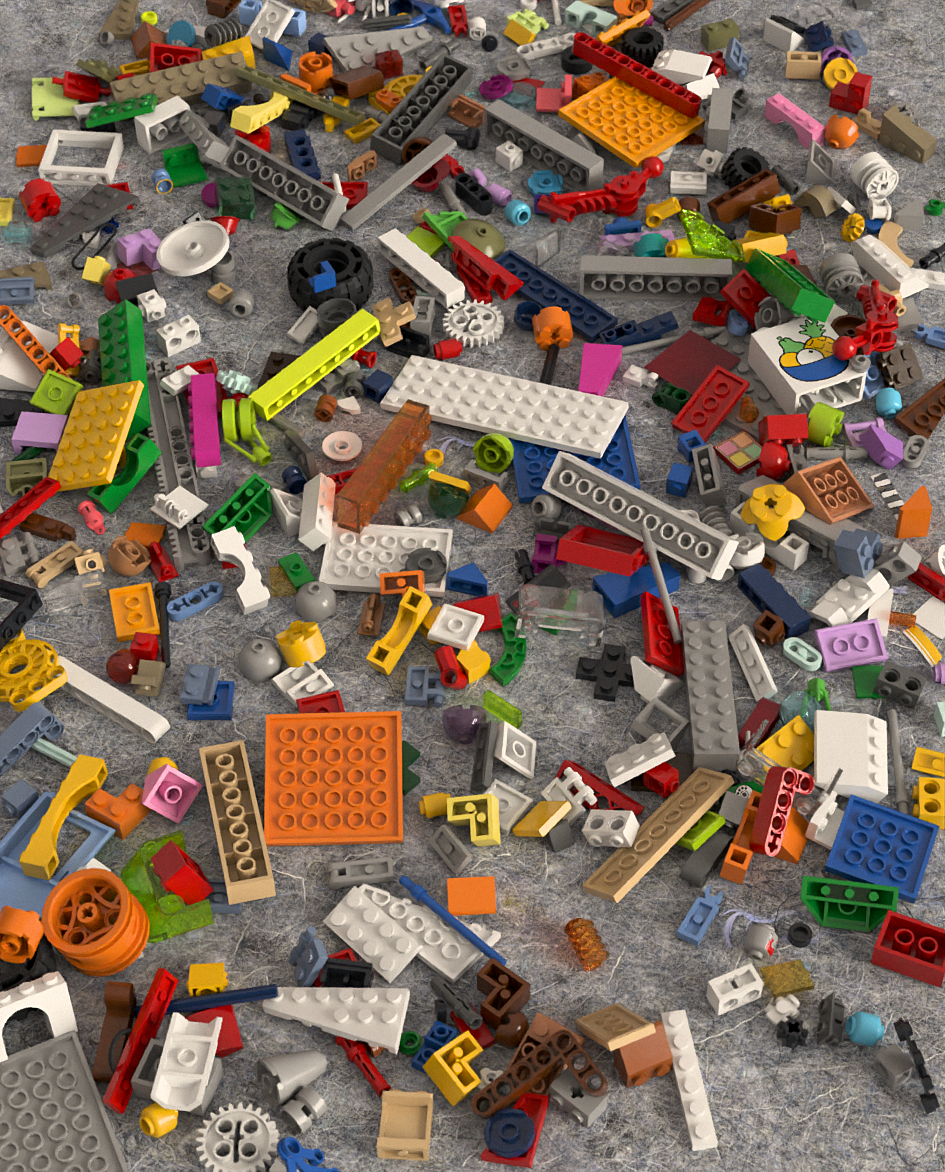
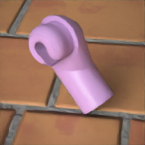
M475 168L473 171H470L469 175L485 187L487 179L481 170Z

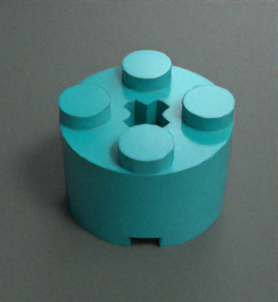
M657 233L643 235L641 240L635 241L633 244L634 257L667 258L665 247L669 240L662 238V235Z

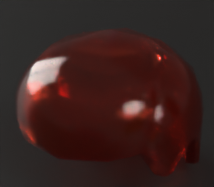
M120 649L110 655L106 663V671L112 681L120 684L131 682L132 675H137L139 669L136 666L137 655L129 649Z

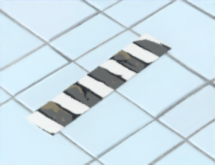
M885 472L871 475L870 477L896 520H898L899 510L904 505L902 499Z

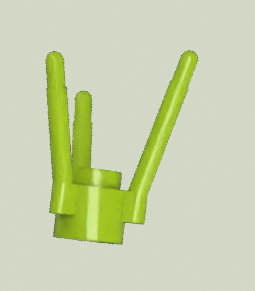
M254 424L251 427L261 445L257 446L254 441H248L254 448L252 450L253 455L230 440L224 439L225 443L249 458L253 463L257 462L260 466H265L272 460V454L268 451L269 447L265 444Z

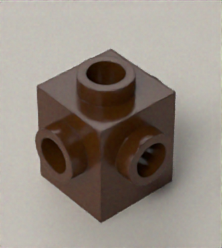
M765 610L752 625L755 639L760 644H767L771 648L776 643L781 642L785 636L783 620L779 616Z

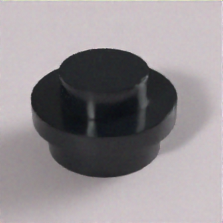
M492 35L485 36L481 42V46L486 52L494 51L498 45L497 39Z

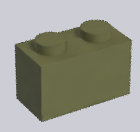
M732 18L702 26L701 44L708 52L727 47L729 39L733 37L738 41L739 26Z

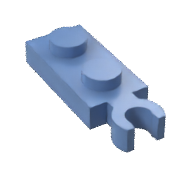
M918 324L914 338L919 340L926 339V344L945 349V329L935 326L928 329L925 325Z
M708 886L705 889L704 899L699 896L696 898L677 930L676 937L698 946L719 911L718 904L722 901L723 892L720 891L717 896H711V886Z

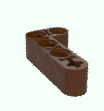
M107 981L104 992L106 1013L93 1067L95 1082H111L113 1073L108 1059L110 1044L118 1032L126 1028L132 1029L134 1007L137 1005L133 983ZM130 1034L120 1037L115 1045V1067L118 1065Z

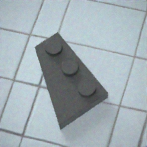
M292 429L284 431L286 437L284 445L287 451L291 452L306 478L310 481L318 475L313 451Z

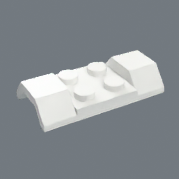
M873 568L868 571L865 578L849 575L845 580L841 579L816 602V606L808 613L811 618L814 617L827 623L829 627L852 623L889 589V584L880 571Z
M173 1012L152 1088L151 1099L165 1109L191 1111L202 1104L218 1045L217 1040L222 1017H216L210 1023L190 1022L179 1013Z

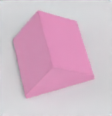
M165 764L146 776L142 804L179 824L203 784Z

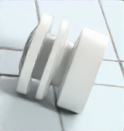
M870 152L860 157L850 171L852 182L862 190L868 199L870 194L873 193L882 194L887 197L896 188L899 179L897 171L877 152Z

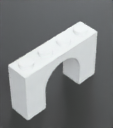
M58 971L47 973L41 978L31 982H24L16 988L0 992V1062L8 1059L2 1039L3 1026L7 1019L20 1009L36 1007L43 1010L47 1029L53 1038L74 1030L78 1031L67 985Z

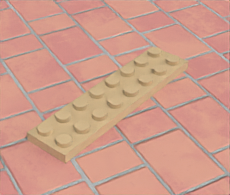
M698 767L639 827L632 846L619 847L582 885L584 891L618 903L654 867L662 856L684 836L700 817L735 783L732 776Z

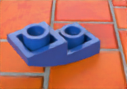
M436 1020L424 1037V1044L413 1058L411 1067L427 1074L422 1068L433 1053L453 1041L458 1034V1030Z

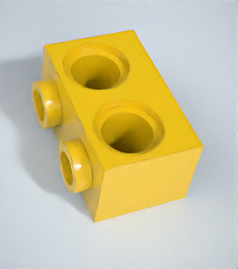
M919 777L917 786L913 785L912 799H916V804H913L912 816L938 825L939 829L945 830V779Z

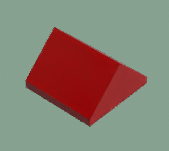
M498 592L454 603L455 607L484 615V622L478 632L503 627Z

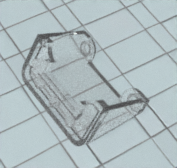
M525 584L520 587L517 599L515 637L525 638L526 633L530 630H533V633H537L538 627L578 631L580 632V638L584 639L586 636L589 639V646L600 647L605 625L604 603L601 594L596 591H582Z

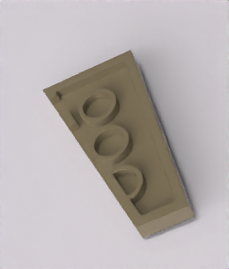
M120 0L99 32V39L103 31L111 32L115 39H131L134 33L140 0Z
M44 261L0 270V279L34 277L35 291H37V288L45 287L46 290H53Z

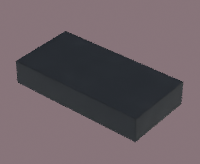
M771 15V20L793 30L795 33L804 34L805 27L783 16Z

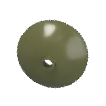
M467 219L458 223L453 230L452 236H461L492 260L502 255L505 251L503 235L494 225L487 221Z

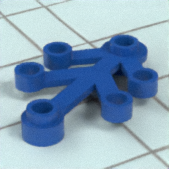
M293 1137L282 1138L277 1143L278 1155L285 1161L287 1172H297L296 1167L300 1172H340L336 1168L317 1167L325 1159L323 1152L318 1148L313 1150L302 1148L299 1141ZM303 1159H307L310 1165H308Z

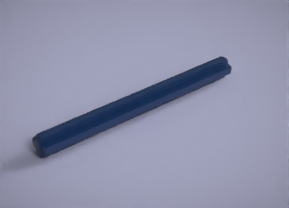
M276 984L170 1000L165 1015L173 1014V1012L183 1013L276 998L278 996V988ZM137 1005L136 1007H134V1015L136 1019L139 1015L142 1005Z

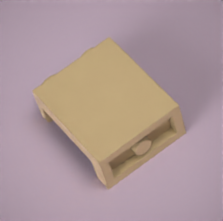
M398 1089L382 1091L379 1137H377L378 1158L429 1161L433 1116L432 1093L425 1091L402 1092Z

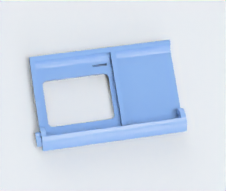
M44 792L0 841V911L4 906L24 911L31 910L39 915L40 921L45 901L52 889L62 879L76 872L79 867H84L94 858L113 836L115 829L78 811L72 810L65 821L90 832V836L61 870L51 877L50 881L24 875L19 863L20 855L25 851L30 842L31 835L36 832L40 825L42 816L48 811L52 798L57 795L54 792Z

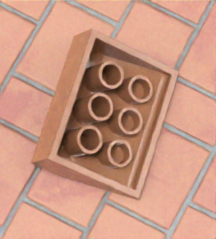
M841 457L797 471L782 484L786 490L795 494L801 500L805 510L829 525L875 507Z

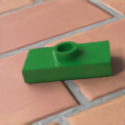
M297 552L278 559V565L296 592L304 584L315 581V578Z

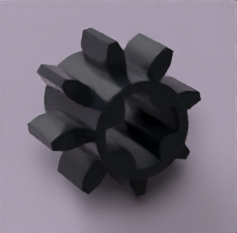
M790 1017V1020L786 1023L784 1021L780 1022V1029L777 1030L776 1037L782 1038V1047L786 1046L795 1050L797 1046L805 1045L808 1029H803V1021L799 1022Z

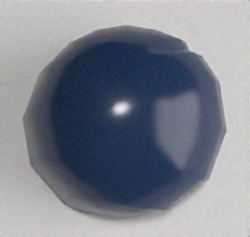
M533 301L519 303L514 313L515 324L523 330H533L532 318L535 314L536 316L540 314V310H542L540 305Z

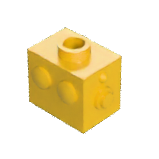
M224 963L190 964L189 979L186 981L190 997L226 992L229 983L226 978L227 972H225Z

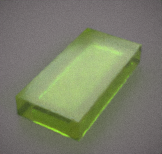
M490 690L483 694L484 709L516 729L522 726L521 710Z

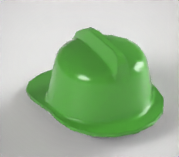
M282 203L274 204L270 218L275 223L274 228L281 227L289 230L294 224L301 221L300 216L291 208Z

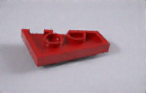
M525 1092L513 1107L525 1112L534 1123L536 1136L533 1145L527 1152L518 1157L503 1158L495 1155L489 1148H485L480 1155L482 1161L531 1168L549 1104L548 1096Z

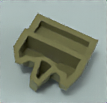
M46 458L6 462V490L12 497L21 493L24 496L46 476L48 477Z

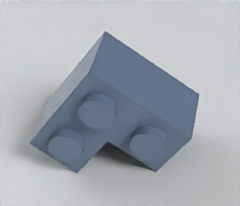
M857 528L854 532L842 530L834 544L841 572L865 578L868 571L872 570L875 559L883 550L879 533Z

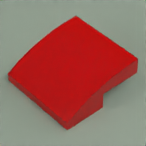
M232 1005L207 1009L185 1017L190 1022L210 1023L216 1017H222L215 1056L219 1055L221 1058H224L244 1048Z

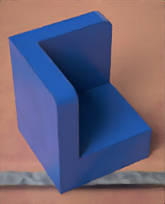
M328 261L320 263L321 274L308 279V283L315 293L336 287L335 271Z

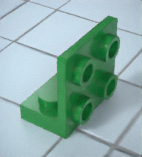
M194 143L162 150L164 168L173 182V188L207 180V175L199 160L198 147Z

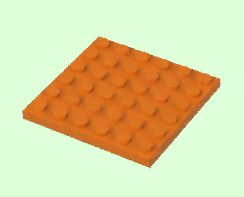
M401 711L266 714L264 837L267 847L403 843Z

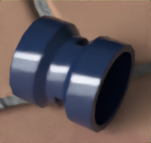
M297 466L286 468L281 477L284 483L287 484L289 492L291 494L303 492L307 481L302 476L300 468Z

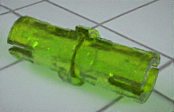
M431 462L426 467L413 471L411 476L399 482L401 490L407 493L414 487L425 484V481L429 479L431 471L438 472L436 465Z

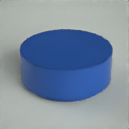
M878 218L874 220L866 219V232L878 234L883 226V222Z

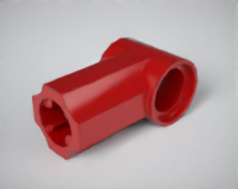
M448 645L437 649L434 656L441 672V683L454 690L463 689L467 684V676L461 671L453 647ZM456 675V680L452 683V678Z

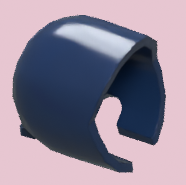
M388 0L390 5L388 6L389 12L392 16L400 13L411 15L414 11V0Z

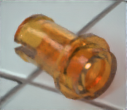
M891 611L889 624L907 626L908 629L910 627L915 628L917 615L912 614L913 612L907 614Z

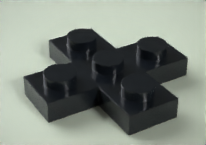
M604 644L601 660L585 657L579 658L576 679L596 682L593 699L615 702L619 685L634 688L631 664L623 663L626 647Z

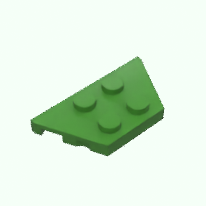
M462 211L439 212L438 215H430L429 212H425L422 217L452 251L453 246L448 241V237L452 236L453 230L458 223L468 219Z

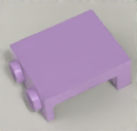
M21 411L11 439L14 453L21 454L25 446L54 448L57 453L68 422V415Z

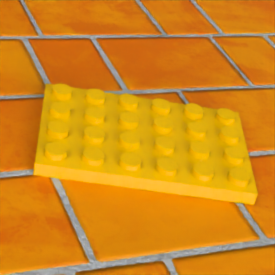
M140 380L79 391L77 393L48 477L58 480L62 487L57 492L110 484L112 482L144 386Z

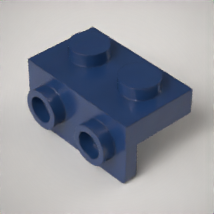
M823 20L805 29L810 52H817L835 44L831 36L832 31L829 25L825 26Z

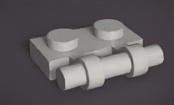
M25 532L23 534L24 539L18 542L17 537L0 541V557L7 576L27 571L26 564L32 563L34 565L40 561V553L35 548L36 541L30 532ZM28 550L27 554L22 555V551Z

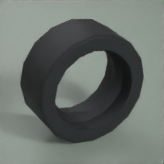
M572 46L562 51L561 66L569 74H585L592 69L593 64L584 59L583 61H572L571 59H582L572 53Z

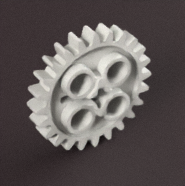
M467 300L466 304L459 302V306L453 305V309H448V313L444 314L443 332H445V336L461 341L463 347L470 344V348H472L476 344L480 348L482 343L488 346V341L494 343V338L499 339V334H503L504 316L501 315V310L497 311L496 306L491 308V303L484 305V301H481L479 304L477 300H474L473 303Z
M240 1102L238 1108L234 1109L230 1103L228 1111L219 1107L220 1114L218 1116L211 1112V1122L203 1120L205 1129H198L199 1138H196L198 1146L196 1151L197 1155L200 1156V1164L205 1165L206 1172H211L212 1170L213 1172H256L258 1170L266 1172L265 1164L272 1166L273 1161L271 1157H277L278 1155L276 1148L279 1141L277 1139L279 1133L275 1129V1121H270L269 1113L262 1116L261 1107L254 1112L252 1104L243 1109L242 1102ZM241 1123V1140H239L238 1144L239 1159L237 1163H234L236 1157L237 1124ZM224 1129H231L228 1133H221ZM250 1129H256L254 1133H247ZM222 1152L229 1153L227 1156L224 1157L219 1156V1154H221ZM249 1152L255 1153V1154H254L253 1156H251V1157H245V1156H244L245 1154H247V1153H249Z

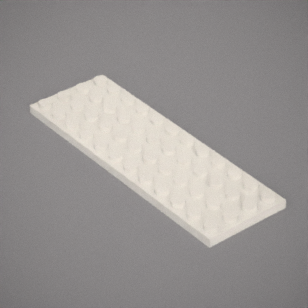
M414 355L410 357L380 402L381 409L489 434L498 433L507 438L599 459L604 454L629 408L628 402Z

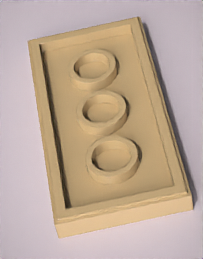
M619 1003L574 1021L577 1030L609 1051L656 1032L653 1023Z

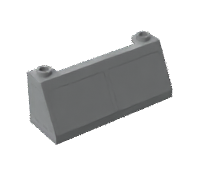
M764 475L743 483L737 489L735 508L742 502H746L753 495L754 489L766 484H782ZM807 510L798 519L790 520L787 531L823 550L822 557L825 559L828 557L831 560L830 569L837 573L841 569L834 544L842 530L852 532L856 528L868 530L848 519L829 525Z

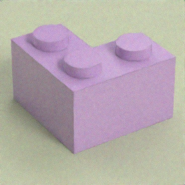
M149 228L118 238V258L126 266L143 261L152 271L161 267L157 260V249L162 241Z

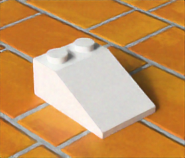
M675 49L663 50L658 53L651 70L677 84H684L703 80L712 58Z

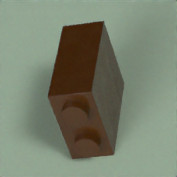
M364 65L329 77L331 88L335 95L349 100L384 88L382 71Z

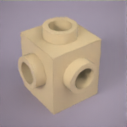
M93 548L81 551V556L73 558L79 578L88 576V579L91 580L101 577L100 573L105 572L104 567L107 564L104 554L100 555L99 551L94 552ZM90 560L94 562V565L91 568L88 567V562Z

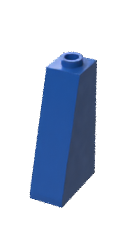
M669 562L661 563L660 568L668 594L679 590L680 573ZM651 565L639 568L630 577L616 573H607L593 577L592 591L614 619L641 607L640 595L645 591L661 598Z

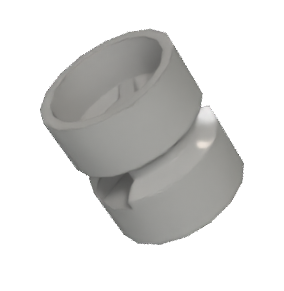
M227 251L224 257L211 267L212 279L216 284L222 282L225 285H229L236 280L234 256L230 251Z
M306 1086L295 1096L296 1101L290 1100L280 1109V1114L286 1124L300 1135L312 1125V1120L317 1121L328 1111L323 1098L310 1086Z

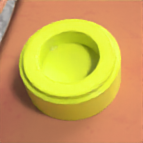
M152 11L144 12L141 14V23L143 24L146 21L151 25L156 24L158 21L157 14Z

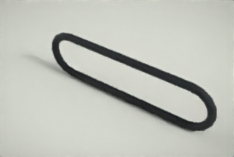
M103 224L87 241V243L80 249V251L73 257L71 264L75 269H84L85 266L77 267L74 264L75 259L95 238V236L102 230V228H104L105 226H112L114 228V233L110 236V238L103 244V246L96 252V254L92 258L98 256V254L105 248V246L111 241V239L117 233V228L114 224Z

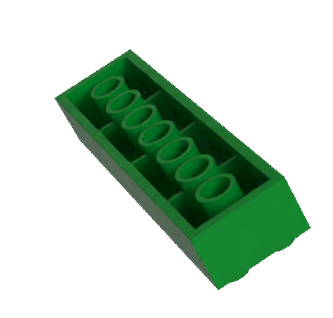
M755 248L746 266L750 275L757 282L761 283V286L766 288V291L772 293L773 297L778 298V301L784 304V307L789 309V312L797 316L803 314L814 323L818 321L825 323L835 301L787 260Z
M125 299L98 318L102 387L137 380L144 384L125 440L126 442L151 425L142 310Z

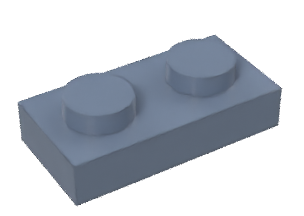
M858 30L843 31L841 33V38L852 57L867 55L868 49Z

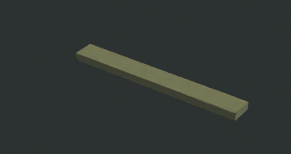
M242 65L235 70V75L354 125L364 121L365 115L247 65Z

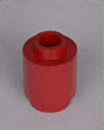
M456 338L438 341L437 344H433L436 359L445 360L459 357L460 352L463 351L461 341H457Z

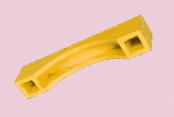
M79 754L76 761L72 763L70 772L66 779L61 782L60 789L57 795L52 798L48 811L42 816L40 825L36 832L31 835L27 848L20 855L19 863L24 875L50 881L60 863L57 855V839L61 826L69 813L80 802L94 794L103 785L109 774L104 759Z

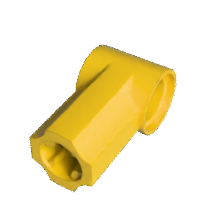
M671 197L659 204L647 205L645 208L647 226L656 228L661 225L662 220L681 211V206L676 197Z

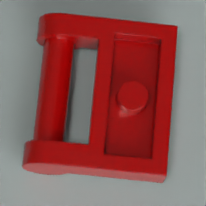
M702 297L693 313L692 320L722 327L726 324L727 316L734 307L727 300L723 302L712 297ZM721 310V313L715 316L717 311Z

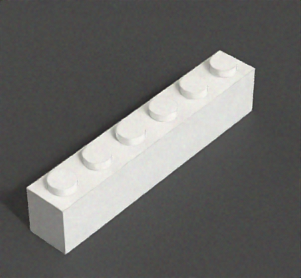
M396 228L378 237L379 252L446 309L465 299L464 284Z

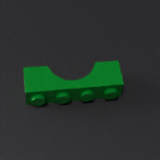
M137 433L125 447L126 463L121 473L113 478L110 484L93 486L87 493L100 509L110 514L118 508L125 497L162 454L153 441L142 434Z

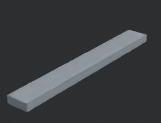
M442 134L340 218L341 223L354 231L456 147V141L446 134Z

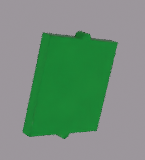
M868 664V666H852L856 699L872 698L876 700L877 698H887L873 692L883 666H872L871 664Z

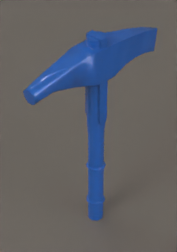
M414 0V9L421 15L412 18L410 24L398 25L386 30L414 28L427 22L430 25L443 29L446 34L451 32V28L441 8H436L429 3Z

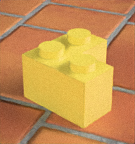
M492 793L447 798L448 821L455 827L470 825L471 842L478 847L501 845L499 802Z

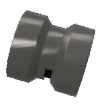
M350 372L347 375L344 394L348 398L354 396L355 399H358L363 395L365 376L359 372Z

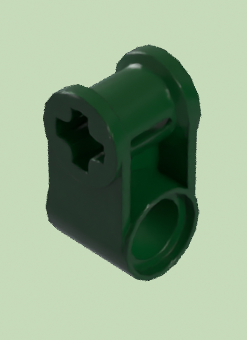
M664 382L661 385V389L652 394V400L658 407L665 408L677 415L690 399V393L687 390L681 389L669 382Z

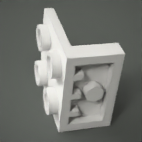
M831 789L828 790L810 820L805 834L806 838L830 850L844 815V811L836 808L838 805L835 802L837 793Z

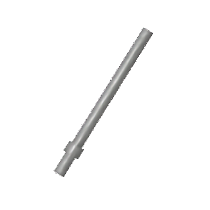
M726 326L706 327L695 333L705 339H710L727 329ZM684 334L622 347V355L672 345Z
M645 527L640 530L644 541L643 548L645 554L649 557L675 644H679L683 640L657 558V547L655 542L652 541L649 528Z
M891 709L888 710L887 714L897 795L895 796L896 807L899 808V812L909 815L908 807L910 806V801L905 788L896 710Z

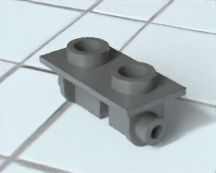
M540 516V518L536 517L533 536L537 534L557 536V540L560 541V538L576 527V525H573V522L569 523L558 520L557 523H554V519L544 518L543 516Z
M832 992L819 1003L818 1012L820 1017L816 1027V1034H818L817 1045L828 1041L830 1046L835 1047L842 1041L843 1026L835 1022L840 1024L843 1022L845 1005L841 999H835V992Z

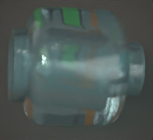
M10 221L7 227H4V238H8L10 244H26L28 240H31V226L26 221Z

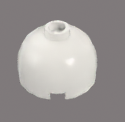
M745 532L746 536L739 537V534L730 536L739 542L729 562L732 567L744 571L763 560L765 544L763 537L757 533Z

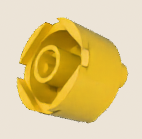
M297 620L290 624V628L276 635L280 650L289 667L304 666L303 662L310 661L311 664L319 660L326 653L325 642L316 622L302 623L301 620Z

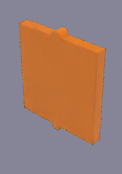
M47 145L18 146L17 154L15 155L17 159L16 166H40Z
M131 522L128 531L125 532L126 540L132 542L135 539L146 549H149L151 542L160 544L161 540H164L163 535L166 531V525Z

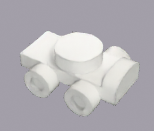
M789 994L785 998L779 996L775 1001V1007L770 1004L765 1009L767 1013L765 1017L777 1026L781 1021L786 1023L789 1020L788 1016L795 1019L799 1015L800 1011L797 1008L800 1006V1002L792 994Z

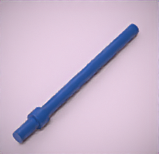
M405 875L399 879V883L411 892L410 895L416 901L423 902L489 959L494 958L505 966L507 963L506 959L427 894V890L420 884L416 885Z

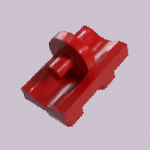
M718 50L715 54L710 53V55L703 51L699 52L700 55L712 58L708 68L710 69L708 71L709 75L714 73L716 79L720 75H727L728 71L725 69L726 62L723 58V52Z

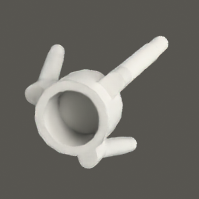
M348 0V2L356 1L355 11L357 9L365 11L362 19L364 21L372 9L371 0ZM346 13L337 22L341 23L349 14Z

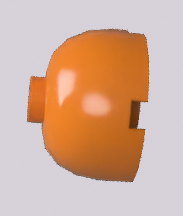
M832 115L825 125V140L834 149H847L851 147L860 135V132H857L858 126L845 116L837 118L838 115Z

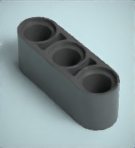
M717 830L696 851H693L680 872V878L699 888H703L727 854L734 838Z

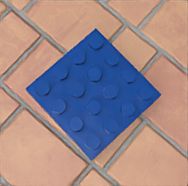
M851 794L824 871L853 882L899 887L898 898L914 904L939 826Z

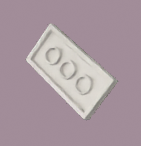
M356 886L323 920L329 928L365 961L373 963V968L389 983L399 975L423 948Z

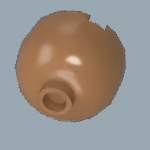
M118 536L108 551V561L113 571L118 575L127 577L139 575L151 562V559H148L150 556L149 551L135 539L131 542L126 540L127 536Z

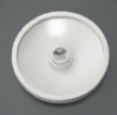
M196 221L185 224L172 231L162 240L157 249L158 263L164 272L173 276H191L213 267L224 257L229 248V237L225 228L213 221Z

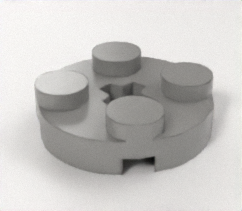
M510 55L501 58L500 63H497V74L509 76L512 82L529 78L531 65L529 60L524 57L522 60L518 59L517 55Z

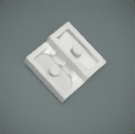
M310 661L303 662L304 666L290 667L272 679V684L295 707H297L296 699L322 694L334 687V684L323 670H318L313 663L310 664Z

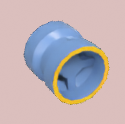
M157 169L152 173L151 179L159 193L165 194L172 190L173 182L165 169Z

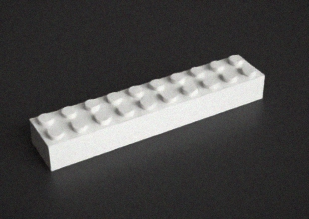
M558 452L542 489L642 542L644 541L640 530L645 527L649 528L652 541L655 542L657 550L711 579H722L739 543L735 539L569 453Z

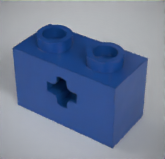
M210 83L207 84L201 98L212 107L227 111L226 106L239 104L243 101V97L233 90Z

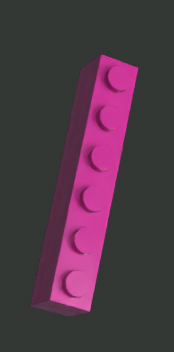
M215 374L191 375V383H188V394L192 395L188 396L189 408H191L189 409L190 433H194L190 435L191 447L194 446L191 448L192 460L196 459L197 468L221 465Z

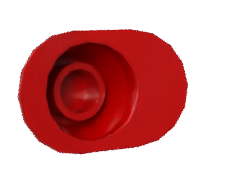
M230 216L206 218L222 225L228 236L235 234L237 225L240 222V219Z

